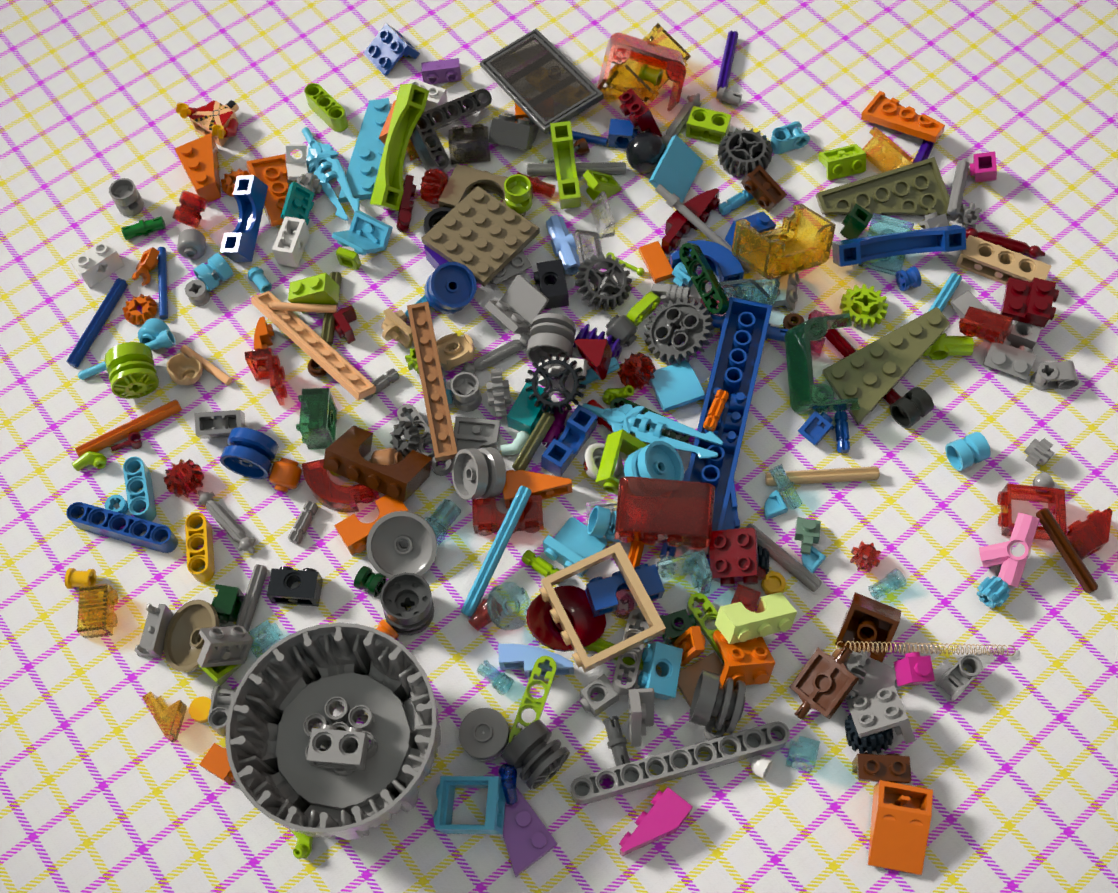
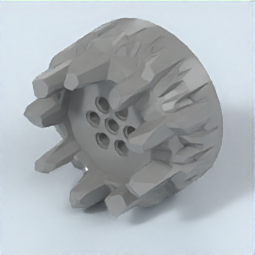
M338 622L304 628L288 635L272 645L254 662L238 685L230 704L226 722L225 744L228 762L234 779L242 793L255 808L268 818L294 832H300L301 834L316 838L322 836L332 838L335 835L346 840L368 836L369 828H377L380 824L392 819L393 813L397 814L400 809L408 813L410 809L414 808L418 801L417 787L431 773L434 758L437 757V747L440 746L441 742L439 714L432 687L424 669L415 656L403 644L375 628L360 624ZM339 706L344 707L341 715L333 716L334 709ZM359 716H368L366 723L362 725L356 724ZM317 723H323V725L335 726L337 730L347 731L348 727L362 729L369 737V741H371L367 752L365 771L311 766L306 759L313 726ZM324 741L320 745V749L328 750L331 747L332 741ZM358 743L349 744L346 748V753H354L358 748Z

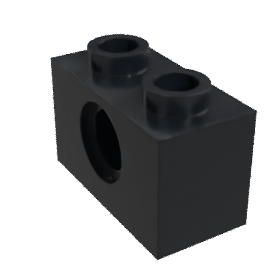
M562 259L537 263V272H533L535 285L539 284L540 289L538 290L549 299L544 310L569 306V294Z
M283 566L280 569H272L267 597L274 604L319 606L323 579L320 573L312 568L294 570L293 568ZM295 582H301L297 588L291 589Z

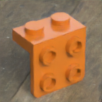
M719 630L714 631L713 639L725 662L720 677L722 687L728 677L733 678V686H735L738 680L744 681L746 685L769 683L775 661L763 637L729 644Z

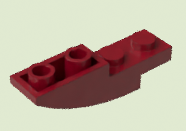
M714 188L688 200L684 205L701 221L706 223L712 210L715 211L720 203V199H718L719 189ZM677 210L666 221V235L662 239V249L667 255L673 249H677L682 236L687 235L691 228L698 230Z

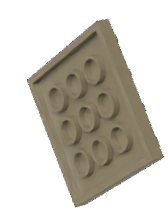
M477 186L421 239L424 245L448 262H458L467 266L472 271L476 281L485 287L540 233V228Z

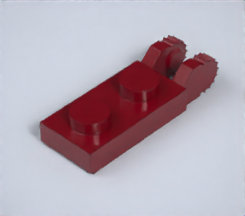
M406 175L404 192L398 213L396 227L401 233L408 231L412 217L414 201H410V198L415 195L416 185H413L414 176Z

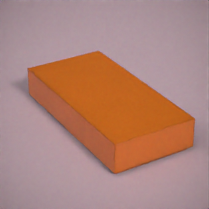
M659 241L639 247V253L654 283L674 277L672 275L673 269Z

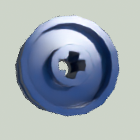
M446 262L439 265L428 277L424 287L425 297L429 305L443 314H454L461 311L474 298L477 290L476 279L472 271L467 266L458 262Z
M244 427L232 429L227 440L229 446L224 447L220 457L222 465L244 477L253 479L267 478L272 466L270 461L274 460L279 448L277 442L266 434Z

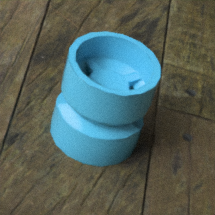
M219 253L208 258L207 264L201 263L193 269L197 279L204 282L209 292L220 285V280L226 281L234 275L229 264Z
M980 432L971 433L965 436L964 439H957L948 443L945 447L946 456L950 464L958 471L972 466L973 463L982 462L991 455L990 446Z
M596 505L588 520L587 533L599 538L605 536L609 541L621 543L628 530L629 515L619 511L611 513L610 509Z

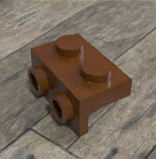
M761 165L756 167L741 181L744 189L752 194L759 206L767 212L787 196L784 190Z
M864 752V754L857 753L852 762V772L858 773V780L879 782V780L894 783H910V756H900L899 754L876 755L874 753L868 754V752Z

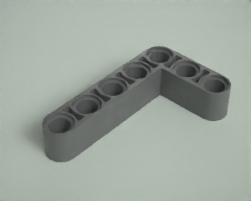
M479 89L423 112L412 132L410 140L429 174H438L449 165V158L435 130L478 113L487 107L492 101L489 91Z

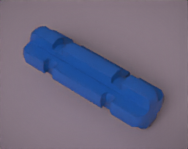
M837 411L834 415L836 441L838 442L836 444L838 453H848L850 450L848 415L846 411Z

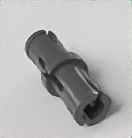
M613 716V720L610 717L604 719L603 723L609 739L607 745L612 750L615 765L619 766L630 763L626 749L627 739L623 737L618 716Z

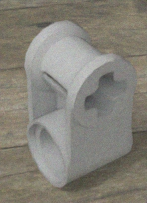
M1068 360L1041 363L1038 366L1037 372L1030 378L1032 386L1038 390H1065L1079 384L1074 363Z
M967 654L951 669L949 668L934 684L937 687H942L954 702L981 672L982 662L977 656ZM963 664H969L973 668V673L965 671Z
M214 686L212 690L208 723L221 736H226V722L220 726H217L221 718L228 717L229 707L237 687L234 689H223L220 686Z

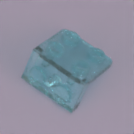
M777 278L761 280L742 279L719 282L728 299L733 297L774 305L780 281Z

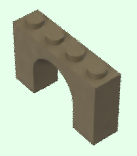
M457 164L438 200L439 207L453 209L477 186L486 192L497 194L503 199L502 203L506 205L504 182L508 177ZM531 185V194L533 199V187Z

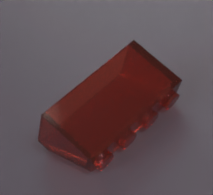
M642 477L620 478L614 539H619L621 542L626 543L643 541L649 545L667 543L673 547L691 545L696 549L709 547L712 537L715 486L702 482Z

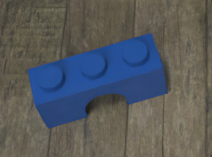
M578 405L567 420L566 427L558 440L553 439L542 454L541 467L555 476L561 477L595 430L598 415Z
M642 564L635 567L634 569L651 601L662 598L665 590L656 564L650 566ZM620 571L604 579L601 576L595 577L586 584L585 592L593 617L617 611L619 603L616 593L623 589L630 590Z

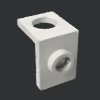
M286 144L288 180H297V178H301L302 174L308 173L306 144ZM298 149L302 152V155L299 158H293L290 155L291 151Z

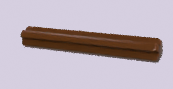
M1048 508L1039 510L1036 513V517L1040 519L1041 525L1086 593L1097 590V583Z

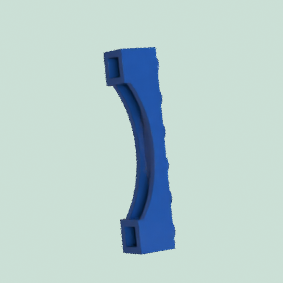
M951 225L833 241V263L841 267L897 255L965 250L966 228Z

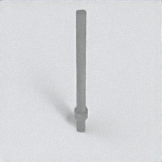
M661 184L656 187L655 191L666 200V204L679 211L712 242L729 249L738 258L742 268L747 273L751 271L753 266L682 204L676 194H671Z

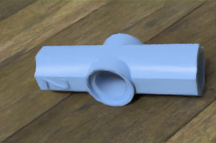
M558 215L551 216L546 221V227L551 237L553 252L559 260L562 259L564 273L570 276L575 275L579 272L578 268L581 262L576 252L574 237L572 233L569 234L563 217Z

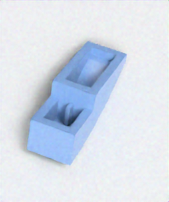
M498 644L501 670L524 668L525 678L530 677L536 660L542 656H549L556 662L557 670L555 675L574 674L572 661L546 649L521 644ZM546 661L544 665H539V668L542 669L541 676H545L547 671H552L553 668L549 666L550 662Z

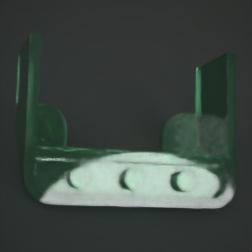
M850 313L814 317L790 328L786 332L785 349L791 408L795 413L807 415L813 414L814 411L826 413L860 409L858 398L834 400L832 388L827 384H814L810 341L821 340L826 336L828 329L852 327Z

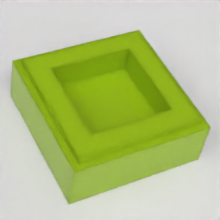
M338 247L336 255L339 264L359 270L361 262L358 253Z

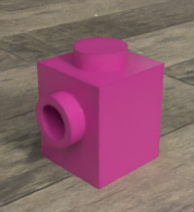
M995 151L974 154V161L970 164V176L975 177V183L996 180L997 165Z
M920 652L906 653L905 658L894 661L898 687L922 685L935 681L931 656H920Z

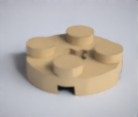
M453 333L436 341L440 364L443 370L450 371L455 366L474 359L475 347L469 335L463 334L464 337H458L457 333Z

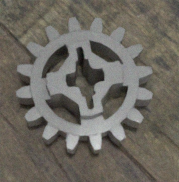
M501 368L491 369L492 382H486L489 406H495L496 418L507 416L506 404H511L509 381L502 380Z

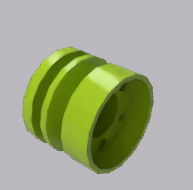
M126 342L114 346L105 354L106 369L109 374L111 391L114 395L126 399L140 398L152 393L158 387L159 379L156 375L157 371L154 367V359L149 346L138 342Z

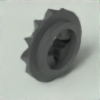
M400 421L399 424L394 425V431L390 433L392 440L389 443L393 445L397 452L406 457L412 450L416 451L419 447V430L410 421ZM404 435L408 442H403L401 436Z

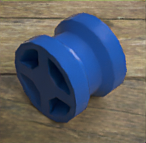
M915 266L908 268L907 271L900 270L896 272V282L899 289L906 291L909 287L916 288L921 285V275Z

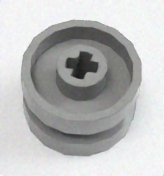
M492 447L468 448L458 451L452 464V480L457 494L465 500L494 498L501 494L506 482V468L503 457L497 449Z

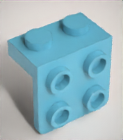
M355 211L350 229L334 232L332 238L336 239L338 244L346 247L349 246L360 255H366L367 253H377L378 251L386 250L393 227L361 211Z
M574 517L568 519L554 538L548 535L543 541L545 555L551 560H556L562 564L564 568L604 550L607 546V540L604 537L599 538L589 535L587 533V526ZM587 570L582 571L576 575L582 578L584 574L587 572Z

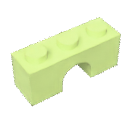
M782 592L762 596L756 613L746 609L741 602L720 606L715 625L727 642L734 644L790 630L797 611Z

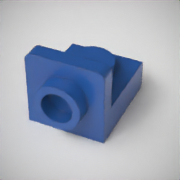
M814 411L798 432L814 446H817L824 436L835 427L831 424L833 419L825 412L819 414Z

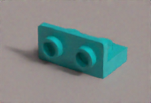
M293 181L289 185L281 218L284 219L287 216L305 219L308 225V216L314 205L312 201L315 193Z

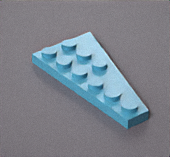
M389 98L369 100L346 172V178L352 195L356 199L359 198V200L371 199L385 146L379 139V136L390 112ZM341 188L339 194L340 203L349 202Z

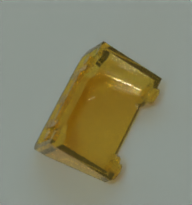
M657 23L648 36H645L626 57L622 56L603 81L608 86L623 93L632 88L642 101L647 102L650 100L653 102L660 94L658 90L677 71L682 73L688 66L686 62L691 55ZM643 64H647L648 67L656 70H663V77L659 86H653V83L642 80L639 77V71Z

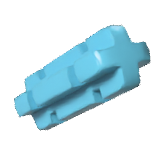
M743 190L742 193L740 192L729 198L727 203L724 201L719 204L718 211L722 215H726L754 197L746 190Z

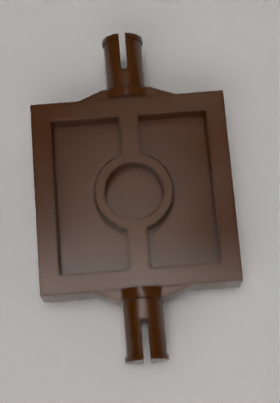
M844 645L836 657L817 648L789 688L797 693L803 702L794 713L798 718L804 720L810 709H814L826 718L831 719L858 682L859 678L850 672L844 664L851 653H853L848 647Z

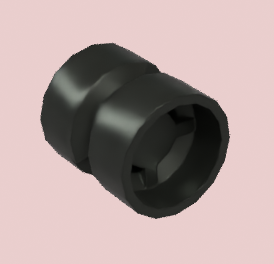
M920 387L912 388L890 406L892 417L904 428H910L920 420V416L924 417L934 409L932 398Z

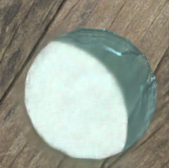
M504 582L495 586L489 593L487 600L488 614L491 621L498 628L516 630L526 624L527 609L531 601L523 587L520 588L514 582Z

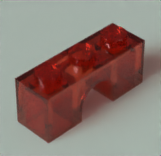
M532 495L529 497L513 533L516 531L535 533L539 530H544L542 495ZM472 499L475 534L488 536L492 533H497L506 514L497 510L496 499Z

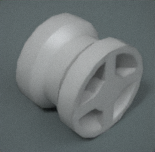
M192 280L186 285L185 293L189 297L191 304L203 306L208 303L210 293L203 281Z

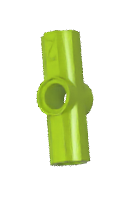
M944 332L927 349L923 356H929L932 360H942L948 356H971L974 341L971 336H947Z

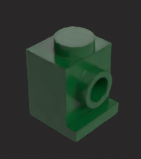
M856 203L851 212L842 221L841 224L844 227L841 229L840 234L848 239L858 238L869 224L873 215Z
M216 584L215 590L218 594L217 597H214L212 606L218 614L219 623L237 622L245 595L237 587Z
M686 609L665 616L660 615L666 627L662 637L667 645L672 644L691 626H697L693 614L688 615ZM680 621L683 623L680 627L674 624Z

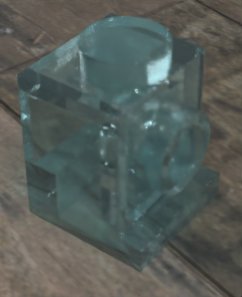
M266 620L249 631V635L254 640L250 649L258 659L272 645L281 640L280 636L283 633L277 624L273 623L271 625Z
M799 736L796 742L791 740L785 766L811 773L816 764L820 741Z

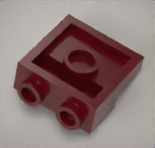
M632 88L618 97L622 104L619 106L625 116L629 115L628 118L634 127L638 126L642 132H653L662 137L650 109Z
M1009 277L1006 283L1000 317L1045 327L1048 320H1053L1056 312V307H1052V303L1056 302L1059 295V290L1055 289L1056 282L1035 277L1032 282Z

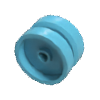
M654 441L628 455L624 463V474L626 482L637 496L644 499H654L681 485L684 478V467L678 452L670 444L663 441Z

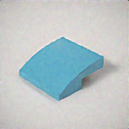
M686 360L682 361L681 364L675 363L646 373L647 380L655 391L656 400L664 412L705 398L701 384L691 365Z

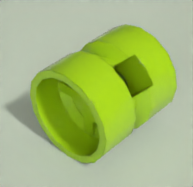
M521 174L509 176L504 182L506 205L519 214L525 213L532 206L531 182L528 177Z

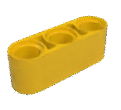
M194 512L185 521L187 568L198 582L205 583L210 581L215 573L213 531L206 517L200 512ZM198 524H202L200 528L195 529ZM204 544L200 550H196L199 545ZM205 566L202 571L197 572L198 568Z

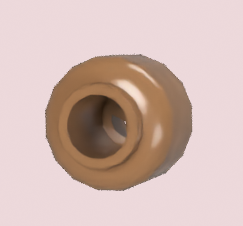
M385 448L374 451L369 462L378 465H393L402 461L403 456L394 448Z

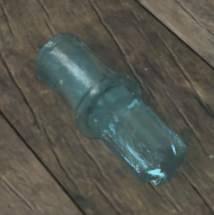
M780 464L775 466L774 469H770L769 473L778 486L777 491L782 493L789 508L793 510L800 507L802 501L793 486L794 482L790 481L782 467L783 465Z

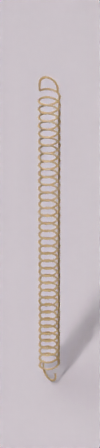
M852 641L854 643V652H856V643L858 641ZM861 641L860 643H863V652H865V643H867V644H868V646H867V651H868V653H869V652H870V646H869V644L872 643V642H869V643H868L867 641H866V642H862V641ZM874 642V643L877 644V646H876V651H877V653H878V652H879V646H878V644L881 643V642H878V643H877V642ZM894 642L890 643V653L893 651L892 644ZM897 642V643L899 644V653H901V651H902L901 644H904V643H903V642H901V643ZM906 642L905 644H908V653H910V651H911V649H910V644L913 645V646H912V652H913V647H914V652H915V646H914V644H913V643H907V642ZM859 643V646H858V651H859V652H861L860 643ZM872 643V652H873V653H874V650H875V648H874V643ZM881 643V652L883 653L884 648L883 643ZM918 643V644H917L916 651H917V652L920 651V649H919V644H921V645H922V646H921V653H922L923 644H922V643ZM935 643L930 644V645H931V646H930V653H931V648H932V653H933V647H932V645L934 644V645H935V647H934V652H935V654H937V646H936L937 644H935ZM943 643L939 644V654H941L940 648ZM946 643L945 645H948V654H950V653H951L950 645H953V644H948V643ZM886 644V646H885V652H886V653L888 652V646H887V644ZM895 644V646H894V652H895V653H897V646H896V644ZM904 644V646H903V652H904V653H906V646H905V644ZM926 644V648H925L926 654H928V651H929L928 646H927L928 644ZM958 644V645H957V649H956L957 654L959 655V653H960L959 645L962 646V647H961V654H962V648H963V654H964V647H963V645H962V644ZM967 644V645H966V648H965V653H966V655L969 653L968 645H970V644ZM972 644V645L975 646V648H974V654L977 655V652H979V655H981V654H982V648H981V646H982L983 644L979 645L978 651H977V647H976L977 645ZM986 644L985 646H988V648H987V653H988V655L991 654V649H990L989 646H993V647H992V655H995V648H994V646H997V645H992V644L987 645V644ZM944 645V647H943V653H944V654H946V646H945V645ZM1006 645L997 646V655H999V653H1001L1002 656L1004 655L1003 646ZM985 646L983 647V654H984V655H986V647H985ZM1012 646V647L1014 648V653H1013L1012 655H1008V648H1007V655H1006V656H1013V655L1015 654V651H1016V650H1015V647H1014V646Z

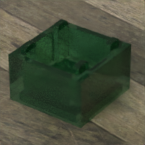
M329 388L302 389V395L298 396L301 408L299 424H296V429L301 432L302 442L307 445L308 449H326L336 440L337 407Z

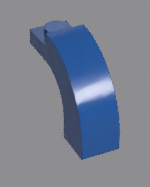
M695 240L687 242L700 247L712 271L717 276L722 289L742 284L744 270L738 258L729 249L711 241ZM679 250L670 253L669 263L672 269H674L678 263L682 262Z

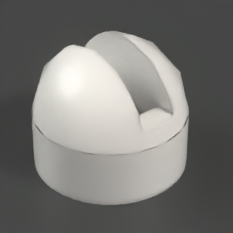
M756 756L751 762V769L757 776L764 779L773 761L765 756Z

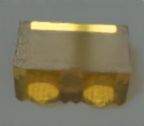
M109 584L80 587L77 632L87 639L112 636L113 627L117 626V615L114 613V605L118 604L117 591Z

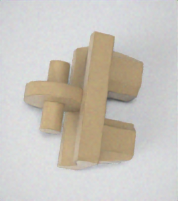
M390 308L384 310L385 319L381 326L384 330L382 337L386 341L392 339L399 341L406 349L411 347L413 336L411 325L406 324V314L402 310L393 312Z

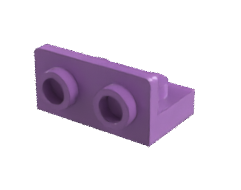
M459 58L421 63L424 83L438 84L462 81Z

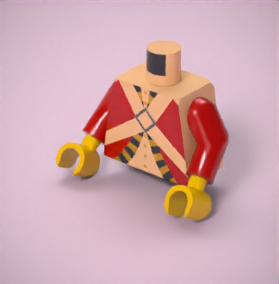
M213 100L207 105L198 108L189 107L185 103H177L176 113H180L182 118H187L188 116L194 130L205 136L212 133L215 143L222 147L229 137L236 136L239 123L235 112L239 107L233 100H230L225 106Z

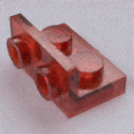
M969 306L965 317L960 318L959 330L968 337L975 336L985 339L990 343L997 342L1003 344L1013 323V318Z

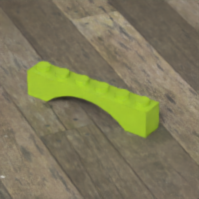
M400 84L370 201L371 205L386 210L399 211L404 192L403 165L412 132L425 110L429 94L427 89L414 84Z

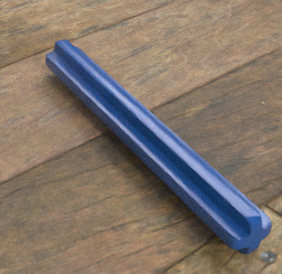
M117 278L69 355L67 363L70 366L77 368L127 288L128 284L124 279Z

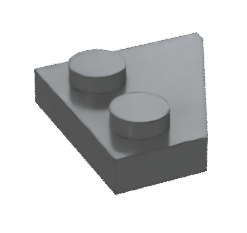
M456 416L454 436L457 452L462 449H480L497 445L500 420Z

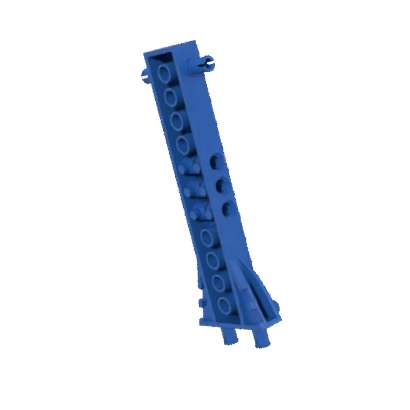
M729 297V308L726 314H723V316L710 314L713 319L712 325L715 328H719L721 334L697 431L701 433L709 432V430L703 428L717 390L727 391L729 393L728 400L724 405L725 407L715 430L712 431L723 441V445L720 446L695 438V446L717 452L718 457L699 459L698 455L692 452L689 466L684 473L681 485L672 491L671 496L663 504L655 520L653 519L649 525V536L664 539L659 555L662 560L666 559L667 552H669L668 561H674L678 543H686L690 546L709 545L710 532L740 528L734 475L764 341L768 338L787 343L790 329L770 326L769 319L772 305ZM709 554L708 562H707V565H706V569L709 570V571H710V554Z

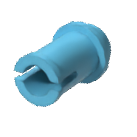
M253 267L248 271L249 280L255 283L260 293L272 289V284L266 279L261 268Z

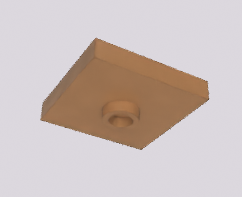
M715 652L679 672L677 686L690 708L696 684L702 670L719 674L721 677L724 666Z

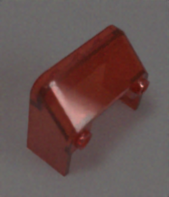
M614 33L608 40L597 88L601 90L606 83L611 63L621 65L628 59L658 67L666 70L668 79L673 81L667 110L671 111L679 103L686 75L683 55L679 51L623 33Z

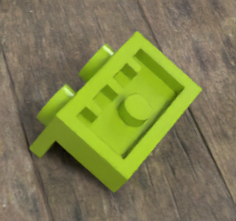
M857 144L818 153L819 161L826 167L827 179L829 181L866 171V152Z

